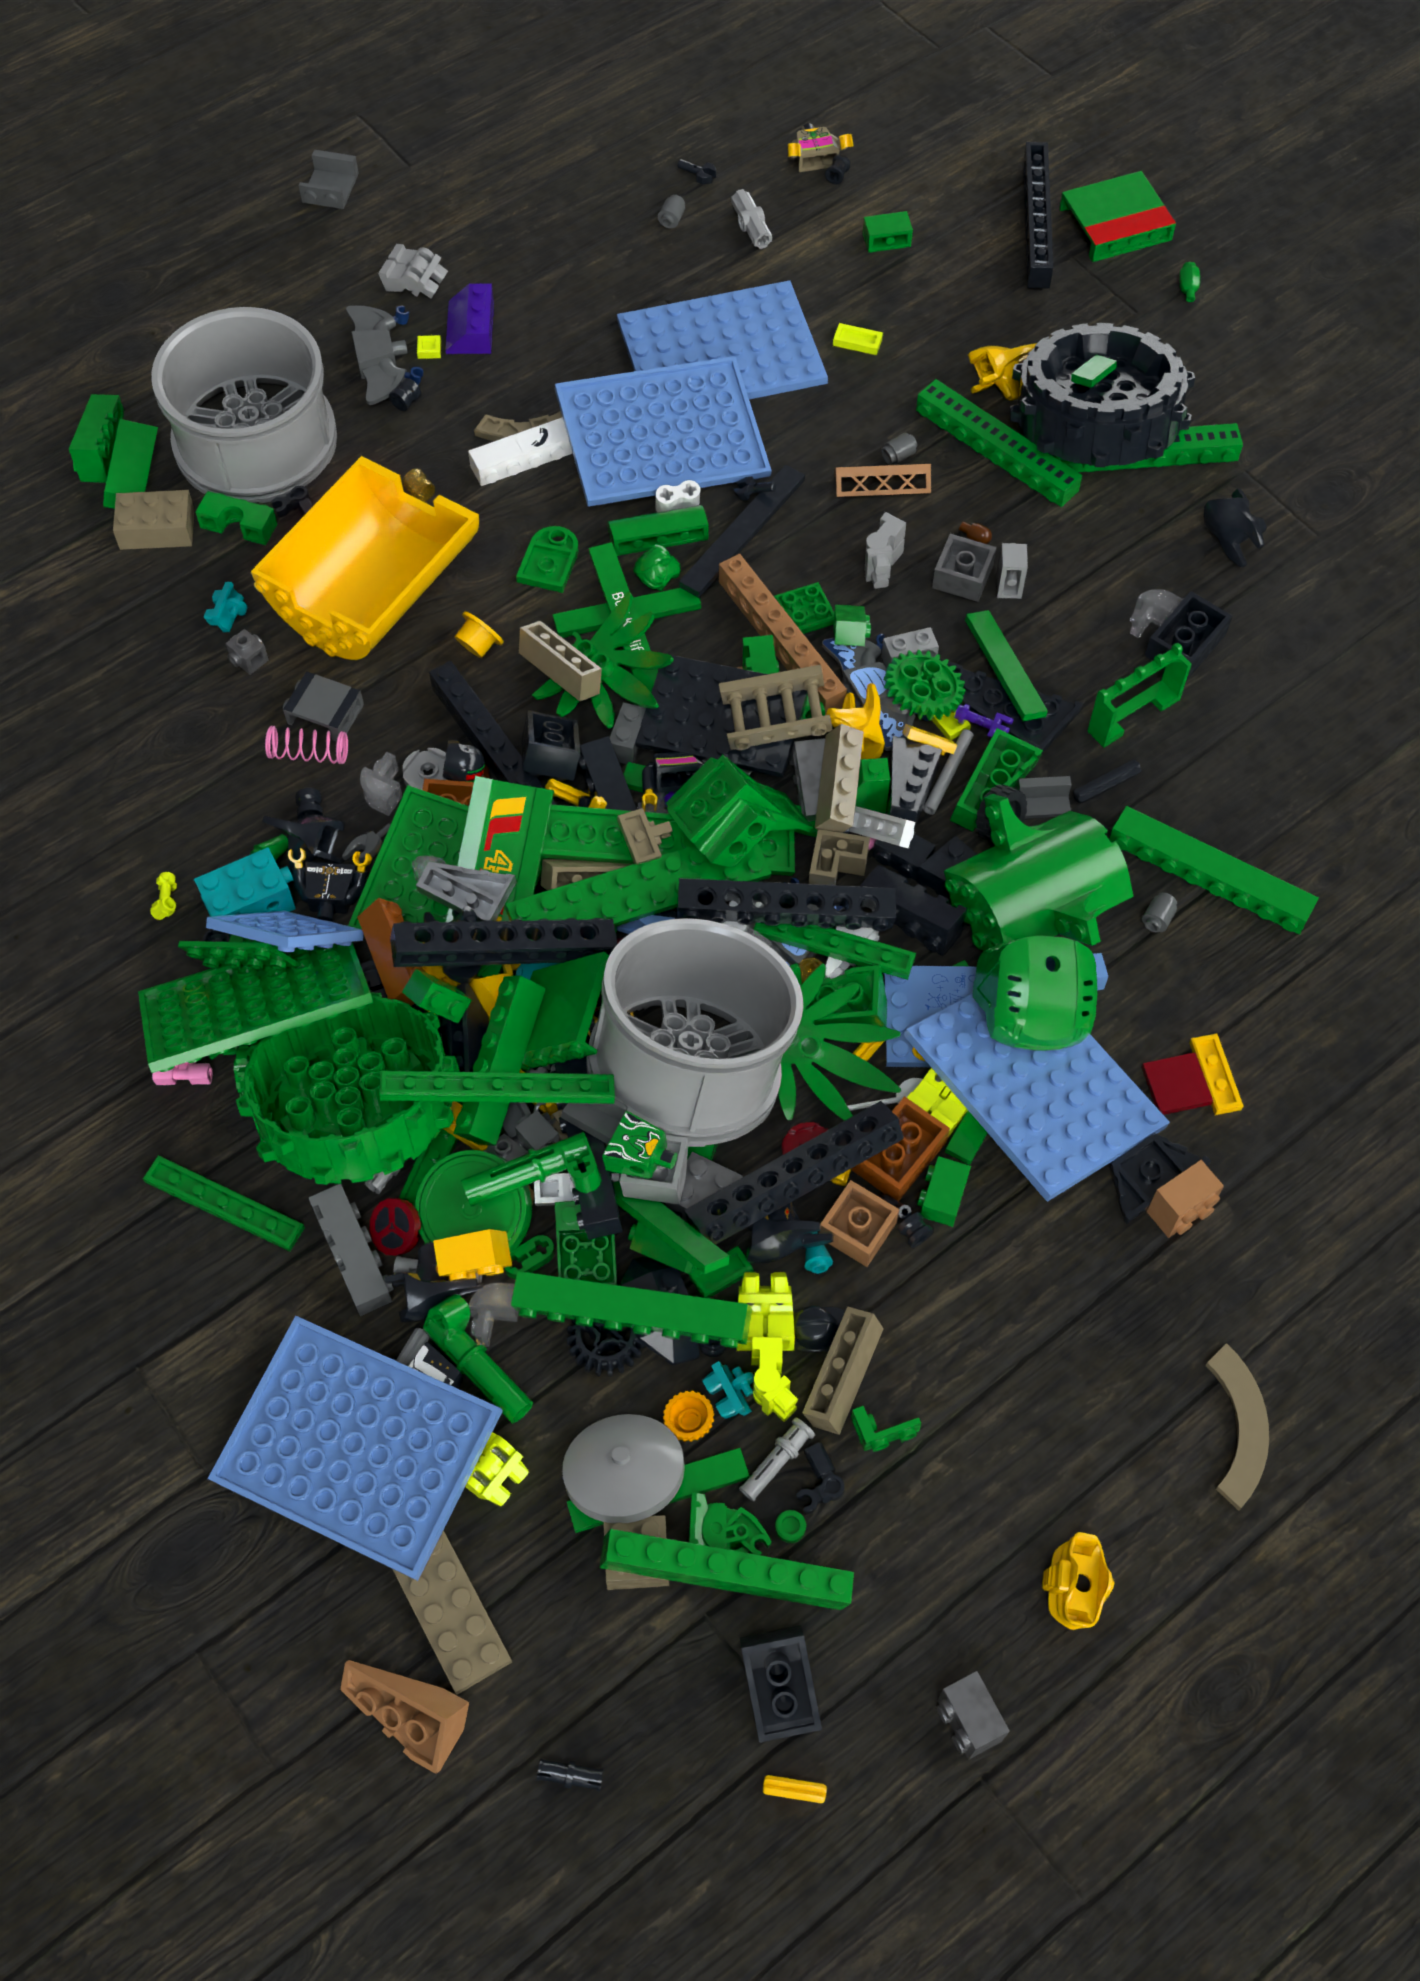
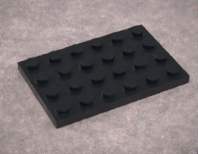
M671 655L674 658L673 663L659 668L651 691L659 706L656 709L646 708L635 742L636 747L663 753H691L699 760L706 762L711 757L719 759L724 755L740 769L783 778L795 738L750 746L745 750H731L727 737L728 733L735 732L731 704L723 705L719 683L767 674ZM807 690L792 693L796 721L801 720L808 697ZM782 695L768 696L766 699L771 725L786 723ZM756 700L742 701L741 707L745 730L760 728Z

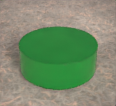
M794 1510L782 1512L776 1520V1534L786 1543L798 1542L803 1538L806 1531L804 1517Z

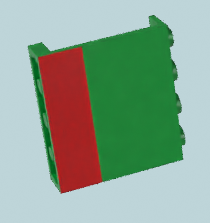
M1142 171L1062 192L1059 210H1071L1091 241L1089 258L1092 262L1168 242L1173 238L1176 222Z

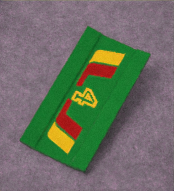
M475 776L457 866L472 870H487L492 873L515 875L517 883L506 903L534 895L554 790ZM505 905L496 921H510ZM450 908L448 909L446 922L454 919L452 909Z

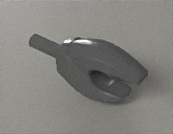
M388 823L376 834L370 831L367 834L356 837L347 846L342 858L347 860L356 851L362 849L364 851L359 857L361 863L365 861L366 853H369L373 859L381 849L383 844L381 838L388 832L390 824Z

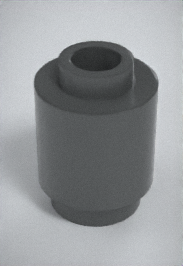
M671 195L665 200L658 214V220L664 227H677L685 211V201L678 195Z
M904 432L885 443L884 447L881 448V454L887 464H898L916 453L917 441L913 435Z
M1159 893L1153 897L1142 917V921L1149 931H1166L1177 911V901L1172 895Z

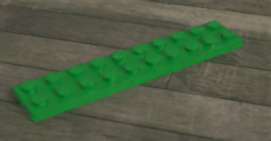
M551 805L541 858L634 864L617 821L618 815L631 811ZM645 812L648 822L654 821V824L658 825L669 821L673 830L671 836L662 839L661 845H658L661 855L694 846V843L688 839L670 814ZM794 829L769 831L758 844L772 875L793 876L795 873Z
M758 843L733 867L710 863L707 857L694 845L662 855L659 859L638 865L632 864L506 903L505 910L510 921L515 919L536 921L540 919L565 920L574 918L576 920L602 918L613 919L614 927L676 908L679 878L758 882L770 878L772 873Z

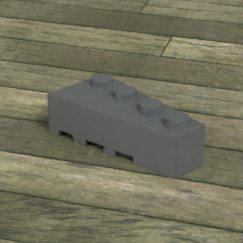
M338 1184L308 1197L359 1315H365L391 1303L392 1299L389 1292L394 1290L393 1286L385 1282L387 1274L381 1275L378 1269L383 1266L376 1250L370 1251L367 1243L372 1242L366 1226L360 1228L357 1219L361 1218L355 1202L349 1203L342 1185Z

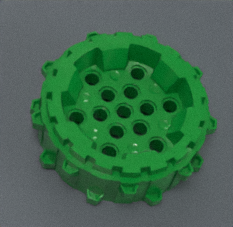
M370 992L374 1003L368 1004L363 1009L345 1011L332 1019H320L307 1027H295L286 1030L279 1036H267L259 1044L251 1045L246 1052L249 1064L246 1065L244 1073V1094L236 1099V1103L241 1116L253 1117L261 1140L256 1147L259 1157L264 1162L275 1160L277 1163L284 1165L287 1170L310 1180L314 1177L316 1184L324 1185L329 1183L341 1184L342 1179H350L352 1183L374 1179V1174L383 1172L384 1175H387L402 1168L405 1160L410 1157L413 1160L416 1159L428 1148L431 1139H436L442 1128L451 1126L454 1120L453 1112L450 1109L452 1101H380V1071L460 1072L455 1056H445L441 1037L437 1030L440 1027L438 1017L433 1012L422 1013L407 1003L396 999L382 998L381 993Z

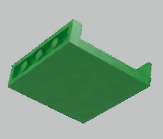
M601 952L532 972L530 980L546 989L520 1069L530 1070V1068L547 1066L558 1062L563 1063L567 1060L581 1059L585 1056L597 1054L598 1050L587 1044L585 1040L601 992L604 971L609 958L608 954Z

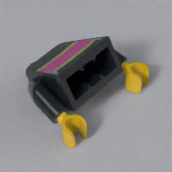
M672 752L654 754L653 762L648 763L642 770V789L645 794L642 797L641 808L644 809V812L646 804H653L654 811L657 810L658 798L654 794L655 791L656 793L678 791L706 762L700 761L691 753Z

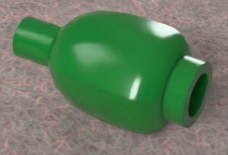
M1194 262L1184 263L1179 272L1180 289L1182 293L1186 294L1187 302L1195 301V293L1200 288V270Z

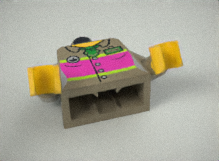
M807 123L797 132L796 139L788 144L787 156L790 159L797 157L799 172L828 168L832 165V159L839 154V151L854 146L852 134L841 135L837 138L830 134L826 127L814 128L812 124Z

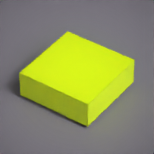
M440 335L418 336V359L441 358Z

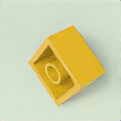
M488 1229L433 1241L439 1276L449 1277L450 1281L476 1279V1273L486 1276L504 1273L503 1268L512 1266L506 1231Z

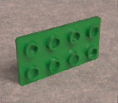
M232 934L229 942L179 941L178 944L179 948L187 952V956L203 961L204 966L214 969L219 968V965H224L232 969L248 966L256 970H262L263 967L285 970L286 967H296L297 961L279 951L276 945Z

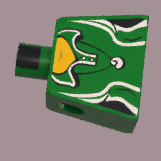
M626 1111L602 1157L607 1171L648 1179L653 1176L658 1165L673 1169L677 1160V1153L666 1149L667 1139L663 1130Z

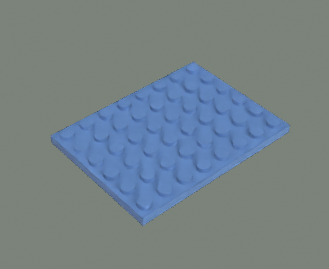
M791 281L617 314V321L634 371L735 356L749 399L828 384L827 373Z
M735 356L555 384V393L588 507L655 496L660 486H678L687 480L695 481L700 488L738 482L750 476L754 479L771 476L772 470Z
M1008 976L1009 980L1020 981L1017 977ZM1007 992V994L1010 996H1019V994L1016 992ZM972 994L909 1027L905 1031L904 1036L1047 1202L1127 1153L1152 1134H1157L1164 1130L1170 1123L1091 1035L1087 1036L1077 1045L1059 1050L1033 1051L1004 1045L990 1037L986 1013L972 997ZM1009 1007L1010 1011H1018L1015 1007Z
M295 1316L208 1479L418 1581L503 1410Z

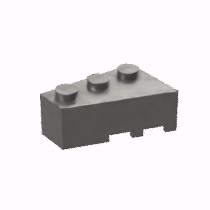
M825 738L794 742L789 757L790 765L795 767L796 775L793 776L794 784L798 786V803L801 806L802 814L808 821H816Z
M428 862L416 887L419 893L458 913L465 906L471 907L477 915V922H483L485 920L496 921L517 882L515 875L512 874L505 875L492 873L487 870L479 871L466 869L461 866Z

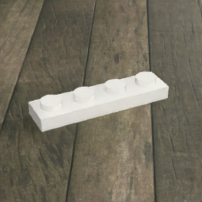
M855 806L854 822L849 830L856 834L908 848L914 836L915 822Z

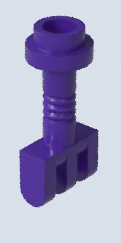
M960 704L954 716L958 723L964 724L965 720L990 729L987 735L989 739L993 737L997 728L1008 733L1010 729L1001 725V723L1004 722L1012 725L1014 719L998 712L994 720L969 711L970 705L967 704L964 706Z

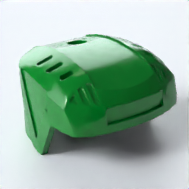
M1049 936L1020 938L1011 942L997 944L984 950L977 962L972 997L986 1013L990 1037L1013 1048L1033 1051L1059 1050L1081 1043L1091 1034L1096 1017L1097 966L1095 957L1089 948L1078 941L1064 937ZM1048 956L1052 957L1055 961V969L1052 972L1046 968ZM1008 976L1017 977L1020 981L1009 980ZM1007 992H1016L1019 994V996H1010L1007 994ZM1009 1007H1015L1018 1011H1010Z

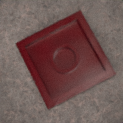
M1195 1052L1142 1064L1141 1068L1153 1102L1163 1115L1212 1105L1213 1098Z

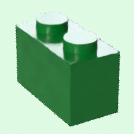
M907 211L864 217L863 237L868 253L911 247L913 228Z
M835 605L833 622L835 645L865 646V638H870L871 623H869L870 615L865 614L864 606Z
M415 969L402 991L419 1007L456 1023H459L472 1001L454 985L419 969Z
M938 1156L935 1166L930 1164L925 1179L930 1184L928 1190L922 1189L918 1201V1206L922 1207L921 1215L923 1218L953 1227L971 1166Z

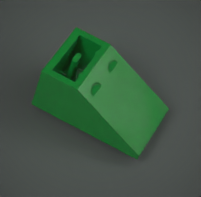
M574 1201L555 1202L558 1277L617 1285L615 1234L588 1240L585 1229L580 1230L576 1213L581 1212L580 1205L575 1206Z

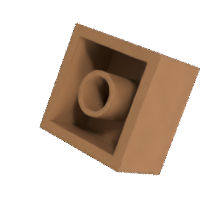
M1200 1160L1157 1189L1147 1213L1168 1238L1175 1233L1181 1235L1192 1227L1193 1224L1191 1222L1198 1217L1203 1220L1215 1210L1213 1206L1221 1199L1219 1194L1224 1185L1206 1164Z
M850 1180L821 1222L819 1234L832 1233L834 1235V1242L828 1244L868 1267L896 1225L900 1209Z

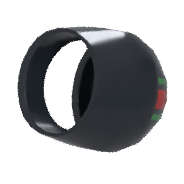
M448 740L442 778L451 781L474 782L475 776L481 777L485 770V759L482 753L472 745H462L458 740Z

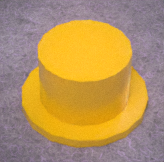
M463 612L462 616L466 622L455 635V639L463 647L477 657L483 658L493 643L500 646L503 644L502 638L487 624L471 613Z

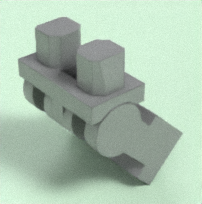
M396 244L388 257L389 260H386L378 274L386 291L403 292L406 288L412 291L411 293L416 297L422 292L432 298L439 285L429 278L431 277L438 283H441L448 271L438 264L441 257L437 254L434 256L429 249L422 247L418 250L406 249L403 244Z
M887 512L880 518V529L877 532L871 533L866 540L865 579L866 582L872 581L875 589L888 587L891 565L893 566L904 551L906 522Z

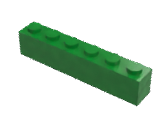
M521 975L504 976L498 989L499 994L495 1006L490 1013V1022L482 1038L481 1050L478 1059L474 1063L473 1072L519 1073L546 988ZM463 1102L461 1111L456 1118V1127L453 1134L478 1145L496 1146L510 1102Z

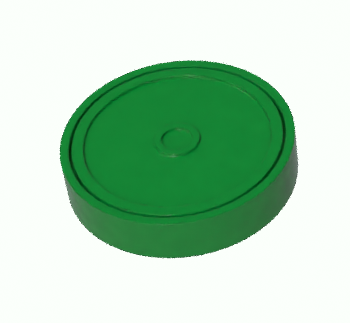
M465 1150L450 1154L438 1161L427 1172L419 1186L415 1201V1209L418 1211L421 1221L419 1233L424 1242L429 1243L434 1240L488 1229L506 1231L511 1254L524 1239L531 1222L532 1199L528 1185L471 1207L461 1180L506 1163L508 1160L496 1154L478 1150Z

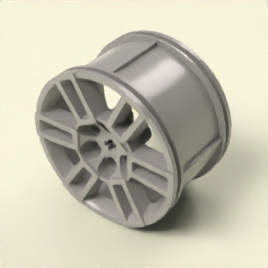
M227 308L207 313L189 321L176 330L161 346L152 367V386L159 408L170 421L172 427L171 446L181 473L194 488L204 494L210 491L222 493L236 499H244L251 503L271 502L277 497H286V494L290 493L295 486H306L330 463L336 449L337 428L331 405L322 391L324 380L323 363L315 339L299 322L282 313L263 308ZM257 383L278 384L287 387L268 400L265 391L257 388ZM245 386L246 396L242 398L238 395L236 388ZM225 391L226 396L222 401L224 411L199 407L211 397Z
M671 919L643 926L623 938L615 946L606 963L602 981V1004L599 1018L592 1030L589 1045L598 1051L597 1054L586 1056L587 1073L614 1074L615 1099L627 1105L628 1112L663 1130L666 1135L688 1138V1147H704L705 1145L727 1142L755 1129L760 1123L764 1122L774 1106L781 1084L780 1062L783 1053L792 1044L802 1018L803 996L801 987L792 969L776 951L758 938L735 927L709 920ZM659 1005L661 1006L663 1017L661 1028L650 1025L628 1013L645 1007ZM676 1007L686 1009V1018L682 1014L677 1013ZM700 1009L720 1016L732 1024L714 1030L715 1022L709 1016L701 1015Z

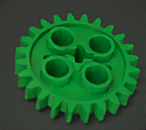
M908 650L906 656L900 653L898 658L894 657L891 664L889 663L883 679L886 681L884 688L889 690L887 697H894L893 704H901L900 711L907 708L909 716H912L915 712L918 713L919 719L926 715L928 720L931 721L935 715L937 719L941 720L943 714L949 717L951 712H956L964 698L965 689L963 686L965 681L960 680L962 674L954 673L956 666H947L948 659L940 661L939 654L931 657L930 651H927L926 655H922V652L917 650L916 655Z

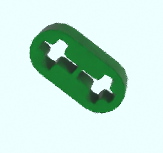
M538 1235L517 1247L510 1254L511 1261L522 1262V1269L518 1270L513 1266L505 1267L506 1274L510 1278L516 1279L517 1271L532 1273L550 1262L554 1257L555 1251L552 1240L545 1235ZM536 1246L546 1247L547 1253L542 1255L541 1252H537Z

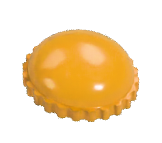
M680 1392L678 1395H674L673 1399H670L669 1403L665 1406L666 1409L663 1411L664 1424L674 1433L678 1440L682 1439L684 1442L687 1440L690 1442L698 1440L700 1437H704L705 1433L709 1432V1428H712V1422H714L712 1404H710L709 1399H706L705 1395H701L699 1392Z

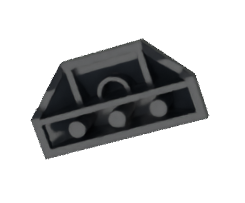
M464 982L456 987L472 999L470 1005L459 1023L438 1015L440 1027L437 1030L441 1037L445 1056H455L460 1072H473L474 1063L478 1059L481 1050L482 1038L489 1025V1016L471 986Z
M650 1257L631 1260L619 1285L688 1295L679 1270ZM651 1331L650 1335L636 1333L638 1340L642 1344L665 1358V1361L671 1366L699 1358V1343L691 1341L690 1336L680 1335L679 1339H669L662 1337V1332Z

